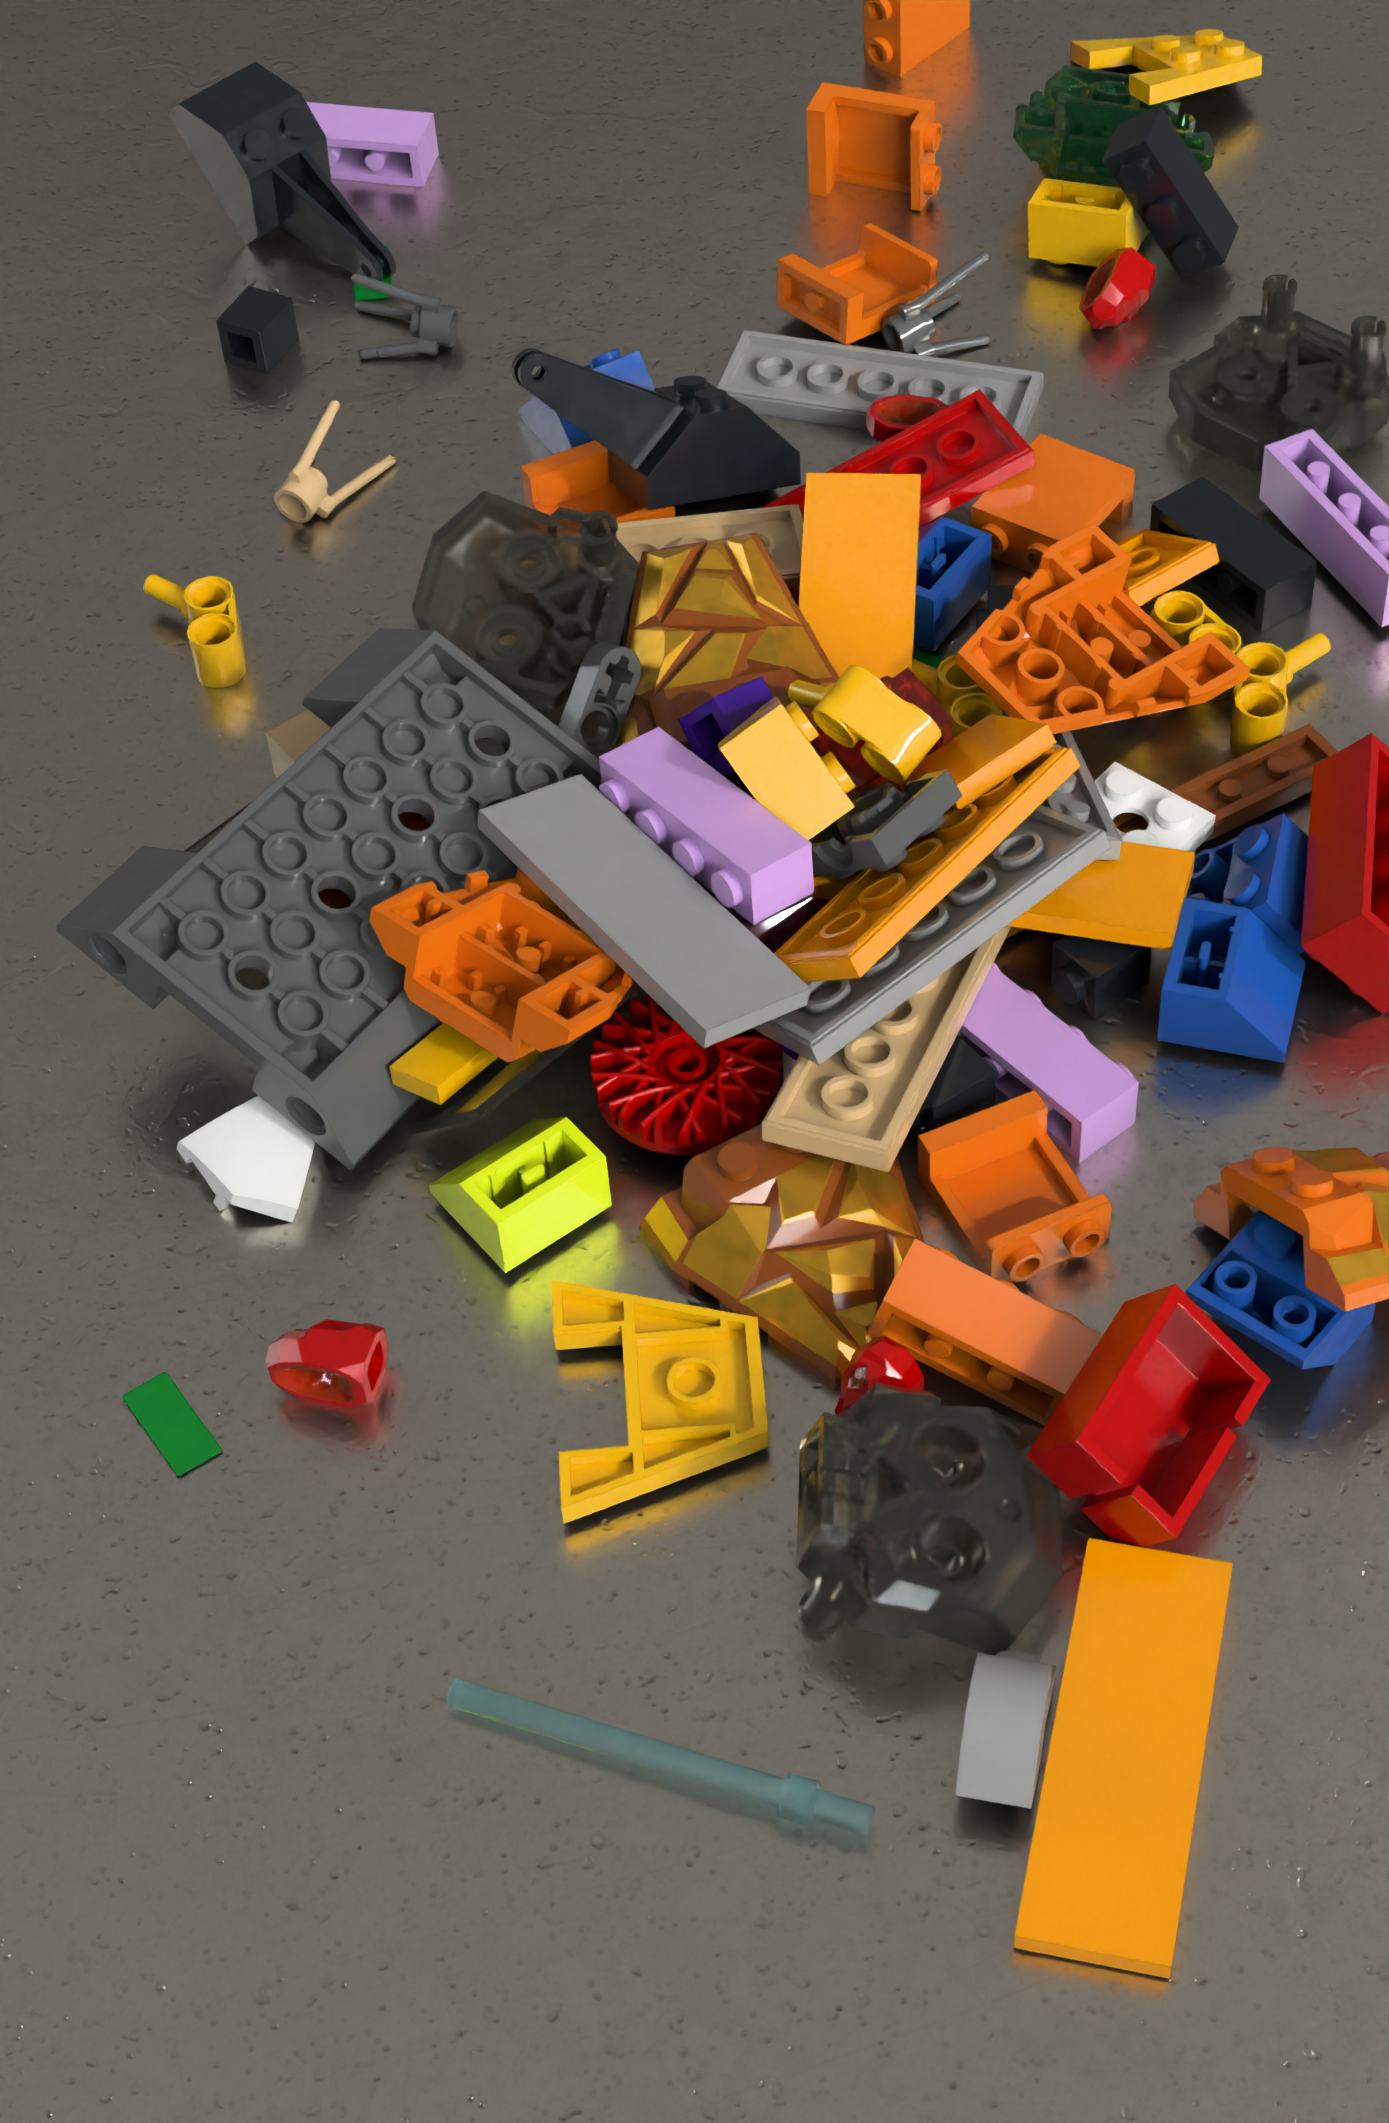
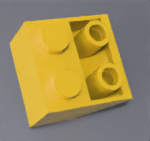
M1044 178L1028 202L1029 258L1047 260L1049 263L1056 265L1072 263L1097 268L1105 257L1117 249L1132 247L1138 251L1149 232L1122 189L1118 187Z
M775 696L718 743V747L756 801L804 838L810 840L855 807L846 793L856 786L831 751L820 758L810 744L819 734L794 700L784 707L778 697Z

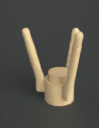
M332 400L329 403L299 461L274 495L275 504L280 512L295 522H308L315 513L323 518H327L336 505L381 475L396 462V458L393 455H388L331 495L327 494L328 482L326 477L319 470L311 467V464L340 408V403L337 400Z

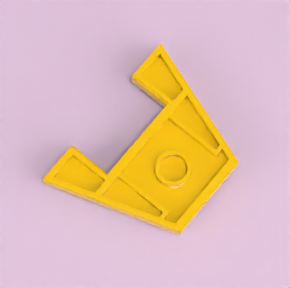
M1202 29L1195 31V35L1185 36L1158 35L1143 38L1071 41L1070 60L1087 70L1132 64L1145 71L1129 74L1130 95L1149 106L1262 75V55L1245 47L1243 41L1231 40L1223 36V31L1218 29Z
M551 1280L553 1335L556 1350L622 1345L628 1445L558 1452L563 1524L770 1447L758 1317Z

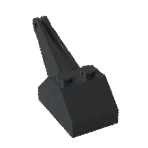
M255 61L182 101L168 112L246 245L280 226L353 274L358 273L382 281L383 278L387 279L396 273V263L391 252L369 230L331 182L326 136L300 91Z
M535 348L522 350L513 360L512 375L515 381L607 448L609 481L648 510L801 484L800 452L751 409L729 396L727 391L718 389L708 383L704 377H679L674 380V386L655 388L652 391L544 353ZM538 366L537 372L532 375L533 369Z

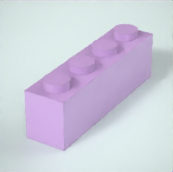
M306 102L326 136L331 179L424 187L439 155L433 113Z
M1313 429L1266 445L1264 447L1259 498L1381 627L1389 625V506Z
M659 726L599 756L602 784L599 785L598 790L691 877H694L713 892L723 906L733 908L751 924L755 925L814 893L812 843Z
M993 962L958 1035L996 1071L995 1094L1004 1102L1030 1091H1037L1048 1107L1047 1134L1058 1147L1076 1162L1081 1163L1135 1123L1139 1082L1125 1065L1109 1059L1089 1043L1081 1030L1073 1025L1064 1023L1044 1007L1036 994L1030 990H1023L1004 975L996 963Z

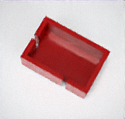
M1172 1284L1123 1303L1026 1457L1068 1498L1073 1499L1084 1495L1086 1500L1080 1509L1115 1543L1145 1547L1173 1540L1178 1537L1237 1436L1231 1429L1244 1426L1271 1379L1176 1284Z

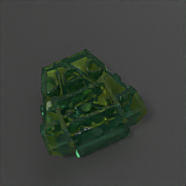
M1064 65L1046 81L1044 93L1036 90L1031 94L1029 107L1028 105L1020 104L1015 109L1013 139L1030 161L1039 162V168L1044 178L1120 188L1102 160L1118 125L1159 106L1163 108L1204 173L1212 168L1214 159L1212 137L1207 132H1194L1196 119L1191 114H1184L1182 121L1178 116L1180 101L1175 98L1150 106L1130 95L1129 74Z

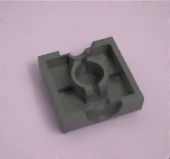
M948 769L927 773L920 779L909 781L904 785L905 793L899 791L889 781L866 786L851 800L855 806L852 810L808 840L812 843L813 878L833 875L835 879H843L858 870L873 868L876 873H880L902 862L908 855L906 847L916 838L925 836L939 828L946 821L943 813L963 796Z

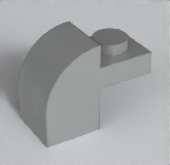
M1001 1651L995 1656L977 1653L966 1706L955 1796L1031 1809L1039 1779L1045 1724L1053 1695L1056 1666L1042 1664L1037 1657L1021 1651Z

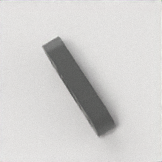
M607 642L598 643L591 647L583 658L558 727L598 759L599 756L614 749L641 676V665L636 653L627 647ZM609 663L616 669L613 679L606 674ZM596 693H598L597 695L607 697L606 702L594 700ZM595 711L599 719V728L594 738L585 742L581 735L582 722L589 713Z

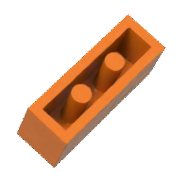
M916 1238L909 1248L866 1333L873 1338L886 1336L906 1348L916 1360L1044 1426L1079 1374L1102 1333L1084 1325L1073 1314L1062 1310H1055L1021 1293L1012 1283L1003 1279L992 1278L959 1261L951 1252L943 1248L931 1247Z

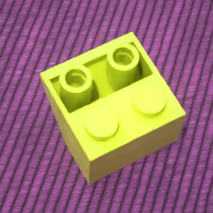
M567 1117L534 1119L429 1184V1190L433 1197L505 1273L612 1206L606 1156Z

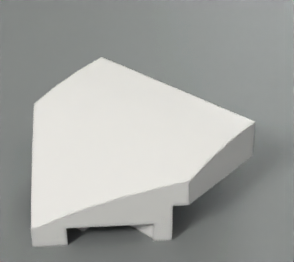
M258 1095L186 1136L178 1142L176 1149L186 1164L193 1162L216 1195L213 1203L219 1211L227 1208L228 1204L292 1223L299 1207L315 1141Z

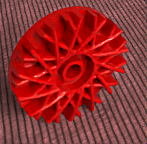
M646 994V1004L636 999L632 1000L631 1017L625 1020L617 1010L614 1011L612 1016L613 1024L605 1023L603 1025V1042L594 1039V1053L591 1054V1076L595 1101L601 1115L613 1130L628 1141L660 1153L674 1155L701 1154L762 1124L784 1083L782 1050L777 1047L776 1041L751 1028L703 1048L660 1005H655V1001L648 994Z

